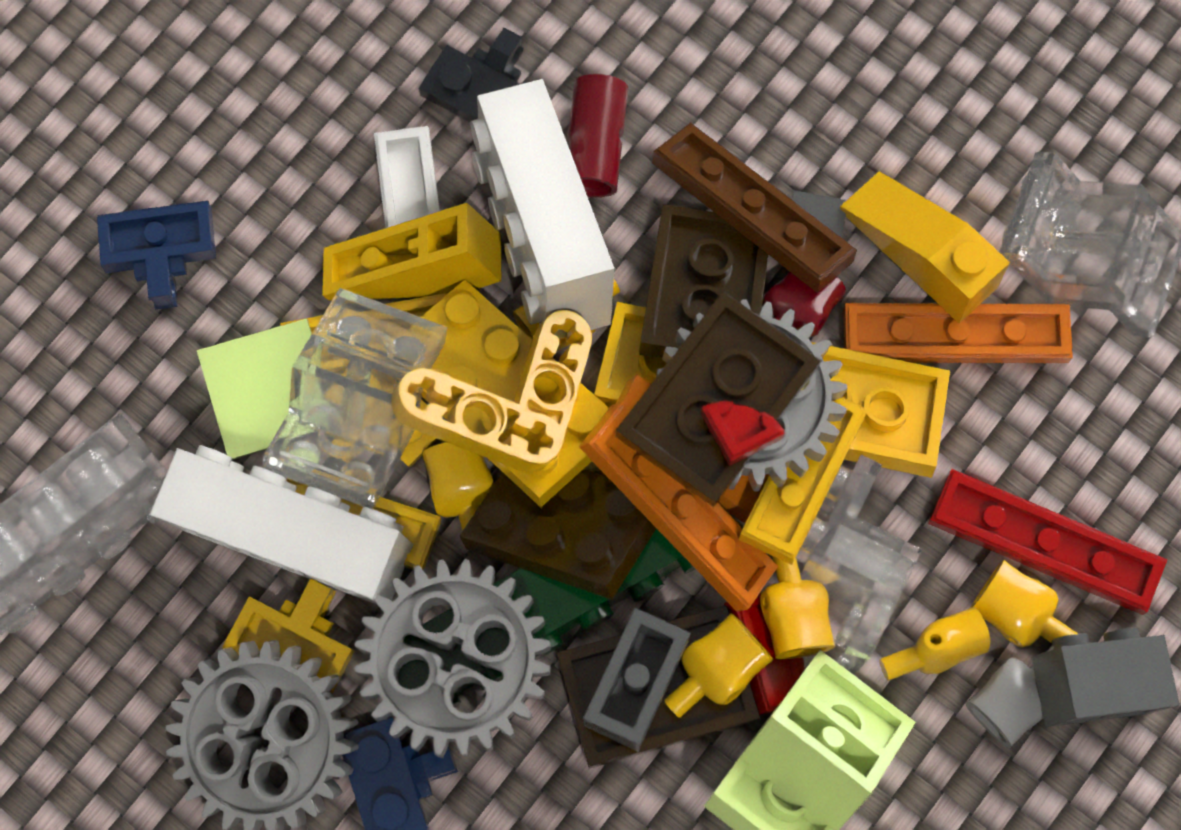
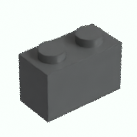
M634 608L583 718L584 727L638 752L685 651L690 633Z
M1127 628L1104 633V642L1089 643L1087 633L1052 639V650L1031 657L1045 726L1053 727L1147 715L1180 706L1165 635L1140 637L1138 628Z

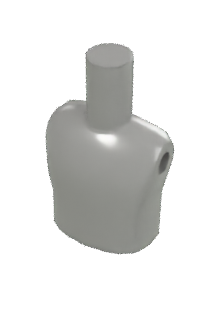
M1053 645L1047 651L1052 650ZM1009 658L992 674L985 685L965 703L975 719L998 742L1007 748H1010L1028 729L1044 718L1033 665L1028 667L1016 658Z

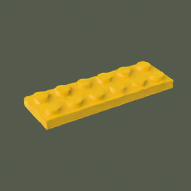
M621 302L616 304L594 393L608 408L616 404L629 379L638 374L652 384L658 369L666 366L662 358L639 355L645 307ZM830 346L823 357L824 362L841 361L842 363L838 374L831 378L830 381L847 384V390L843 397L868 409L844 460L932 478L937 467L950 370Z

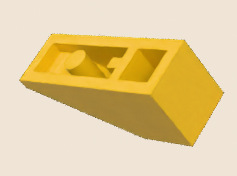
M880 171L840 206L846 217L958 323L962 322L999 287L1010 264L998 250L967 222Z
M468 203L325 247L323 253L322 296L328 301L412 298L443 293L447 295L464 279L475 289L502 282L501 233Z

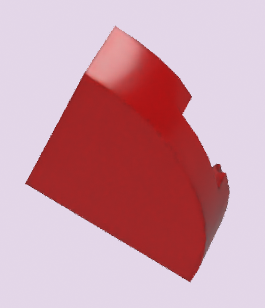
M722 401L701 408L700 414L729 466L782 440L786 434L771 415L749 406Z

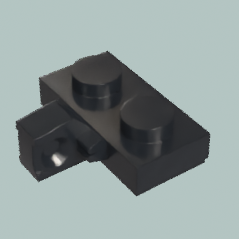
M504 27L490 46L488 52L478 48L472 58L446 44L419 86L420 96L468 122L478 119V95L520 85L517 81L521 76V70L514 66L524 51L522 47L523 37Z

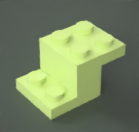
M819 650L781 703L747 745L704 807L733 830H840L873 792L916 722L823 651Z

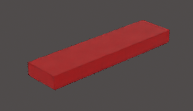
M951 469L947 475L928 522L931 526L1141 615L1146 614L1150 608L1168 560L954 469Z

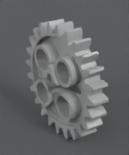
M742 300L741 303L750 309L747 300ZM767 301L759 316L822 361L803 387V390L800 391L778 421L786 433L784 438L753 454L729 486V489L733 490L741 475L749 477L753 491H759L766 474L770 475L778 487H782L787 480L786 467H789L799 477H803L809 469L805 456L817 462L824 458L827 451L820 441L834 443L840 431L830 422L841 421L847 409L833 402V400L844 396L847 384L830 381L831 378L838 374L842 367L841 361L824 362L823 360L831 342L824 340L812 344L809 341L815 326L812 322L796 330L792 327L794 310H788L779 321L772 318L771 302ZM701 313L695 316L694 328L704 316ZM680 328L677 331L675 340L679 347L690 335L691 332L689 330ZM666 347L662 358L666 364L678 348ZM663 368L658 369L656 377L660 374Z
M439 560L437 576L430 579L420 566L414 567L416 585L409 588L403 581L395 578L392 581L398 597L394 601L379 595L375 598L378 606L384 612L381 619L374 617H363L362 619L363 624L374 633L373 639L356 641L355 647L359 651L370 655L371 660L363 662L354 668L359 676L373 677L374 681L364 687L360 694L365 700L382 699V702L372 713L377 722L387 719L392 715L396 717L389 732L393 738L397 739L408 729L413 731L411 748L415 751H419L428 738L434 739V749L437 757L443 758L449 741L457 743L463 758L469 756L472 739L479 738L482 745L488 751L493 750L491 732L499 729L505 736L512 739L515 734L509 719L513 715L527 721L533 718L528 707L523 703L526 697L544 699L545 692L533 683V677L551 675V667L543 662L536 661L535 656L551 650V644L549 640L533 639L532 637L533 634L545 626L543 616L525 618L524 615L533 604L532 597L527 595L513 601L511 597L516 587L515 580L509 578L497 588L493 585L495 571L492 566H488L479 579L473 577L469 560L463 561L458 575H450L445 561ZM436 605H444L454 611L453 623L447 630L441 633L428 632L422 626L423 615L429 608ZM488 628H501L510 636L507 649L500 655L492 657L479 652L477 640L480 634ZM407 635H413L446 652H452L457 644L462 645V652L468 661L487 668L496 669L502 672L504 677L500 682H496L460 664H455L451 672H446V666L441 657L429 651L406 645L404 638ZM421 660L429 665V679L418 689H404L399 685V670L408 661ZM470 682L484 687L486 699L480 709L472 713H463L454 708L453 697L458 687Z
M277 640L264 642L260 652L255 641L240 643L239 656L232 647L218 650L219 665L213 660L201 661L197 664L204 680L196 677L183 680L182 685L191 695V698L179 699L171 703V707L182 714L183 719L181 722L166 725V731L181 736V744L168 749L166 754L171 757H183L185 764L172 776L174 780L191 778L194 784L184 797L187 801L200 796H204L207 799L203 807L202 817L207 818L221 810L224 811L222 819V829L224 830L237 826L242 819L244 830H261L263 823L266 830H284L285 820L294 830L306 824L305 811L313 817L326 811L321 796L334 799L341 795L343 791L334 781L333 777H346L353 773L354 769L348 763L341 760L342 754L358 750L359 744L344 739L343 731L357 725L358 720L350 717H341L339 711L352 699L350 695L333 697L330 690L339 679L337 674L321 679L317 676L322 663L321 658H311L302 665L300 664V646L288 647L282 656ZM241 684L248 686L254 694L255 703L251 713H246L238 705L237 691ZM278 687L282 690L280 702L274 706L276 698L275 689ZM294 705L302 708L308 716L309 725L305 735L298 734L290 725L289 716ZM264 726L262 737L270 742L268 747L260 749L262 738L255 734V728ZM220 740L229 743L233 749L234 762L231 768L222 765L218 759L217 746ZM273 762L282 765L287 772L288 784L284 791L276 788L270 781L269 770ZM250 768L248 776L249 786L245 787L242 784V778L245 771Z

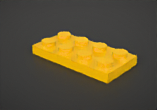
M464 279L383 348L381 353L384 362L401 378L414 369H431L514 402L532 339ZM539 377L534 380L535 394L540 400L548 404L560 402L561 391L555 381L546 377ZM580 383L562 448L547 466L540 471L528 473L494 460H489L534 502L542 507L592 462L579 446L609 408ZM418 387L415 391L426 400L427 391ZM450 399L444 406L448 408L443 415L446 420L452 407L456 404L454 399ZM468 407L463 410L462 419L469 431L479 435L488 434L491 431V421L485 411L477 407ZM507 421L503 433L498 438L499 442L503 443L510 436V434L505 432L511 426V422ZM529 431L523 438L528 441L527 451L535 454L541 447L536 444L537 434Z

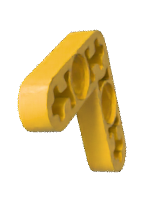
M560 310L549 315L533 336L514 402L435 370L419 368L404 375L394 389L391 397L393 413L401 423L419 432L519 471L528 473L540 471L558 455L562 448L592 343L590 327L582 316L573 311ZM560 329L567 333L566 342L571 345L560 356L559 362L550 361L556 354L559 344V338L554 334ZM539 377H546L555 381L561 391L560 402L548 404L540 400L535 394L534 380ZM418 387L427 391L426 400L430 404L425 410L415 407L416 397L412 394ZM450 399H454L456 404L452 407L447 421L442 419V416L448 408L444 406ZM477 407L485 411L491 421V431L484 435L474 434L469 431L462 419L465 408ZM507 421H509L511 426L505 433L510 434V436L501 443L498 441V438L503 433ZM529 431L537 434L536 444L541 447L535 454L527 451L528 441L523 438Z

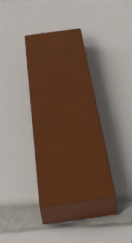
M689 123L653 151L652 164L815 292L818 293L854 262L857 249L694 124Z

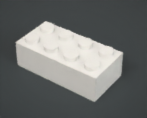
M543 79L478 95V119L470 121L471 132L477 151L472 152L473 164L479 183L489 182L493 196L488 197V204L496 230L506 229L510 243L505 244L504 247L513 277L519 275L523 277L526 290L521 292V297L530 325L535 323L541 325L549 315L560 310L573 311L582 316L588 323L590 330L611 325L614 266ZM559 329L554 335L561 339L565 338L567 333Z
M202 445L198 446L196 454L177 448L151 510V516L184 532L308 579L312 578L329 587L377 604L375 601L377 595L392 601L396 591L392 580L395 578L400 580L405 568V559L413 547V543L402 534L404 526L396 523L395 518L367 507L362 508L360 516L349 513L350 506L340 502L341 498L308 486L305 495L296 493L297 486L287 482V478L253 465L251 473L248 475L242 472L244 466L233 462L232 457Z

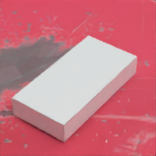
M422 126L374 133L385 227L388 228L440 211L429 127Z

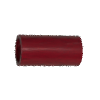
M586 74L575 79L567 144L586 195L592 198L609 197L617 192L622 141L620 138L624 133L628 85L623 80L604 74Z

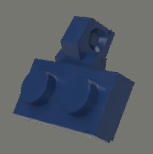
M208 200L97 215L100 265L104 272L113 273L134 270V277L137 282L147 280L148 299L153 301L155 310L177 307L175 276L187 275L186 263L216 259L212 208Z
M393 717L345 733L344 739L359 744L358 750L342 754L344 762L354 769L353 773L348 776L365 830H429L420 800L433 796L429 782L458 772L451 749L448 747L442 758L437 757L435 751L420 755V752L413 750L411 745L403 747L400 737L395 739L389 734L395 720Z

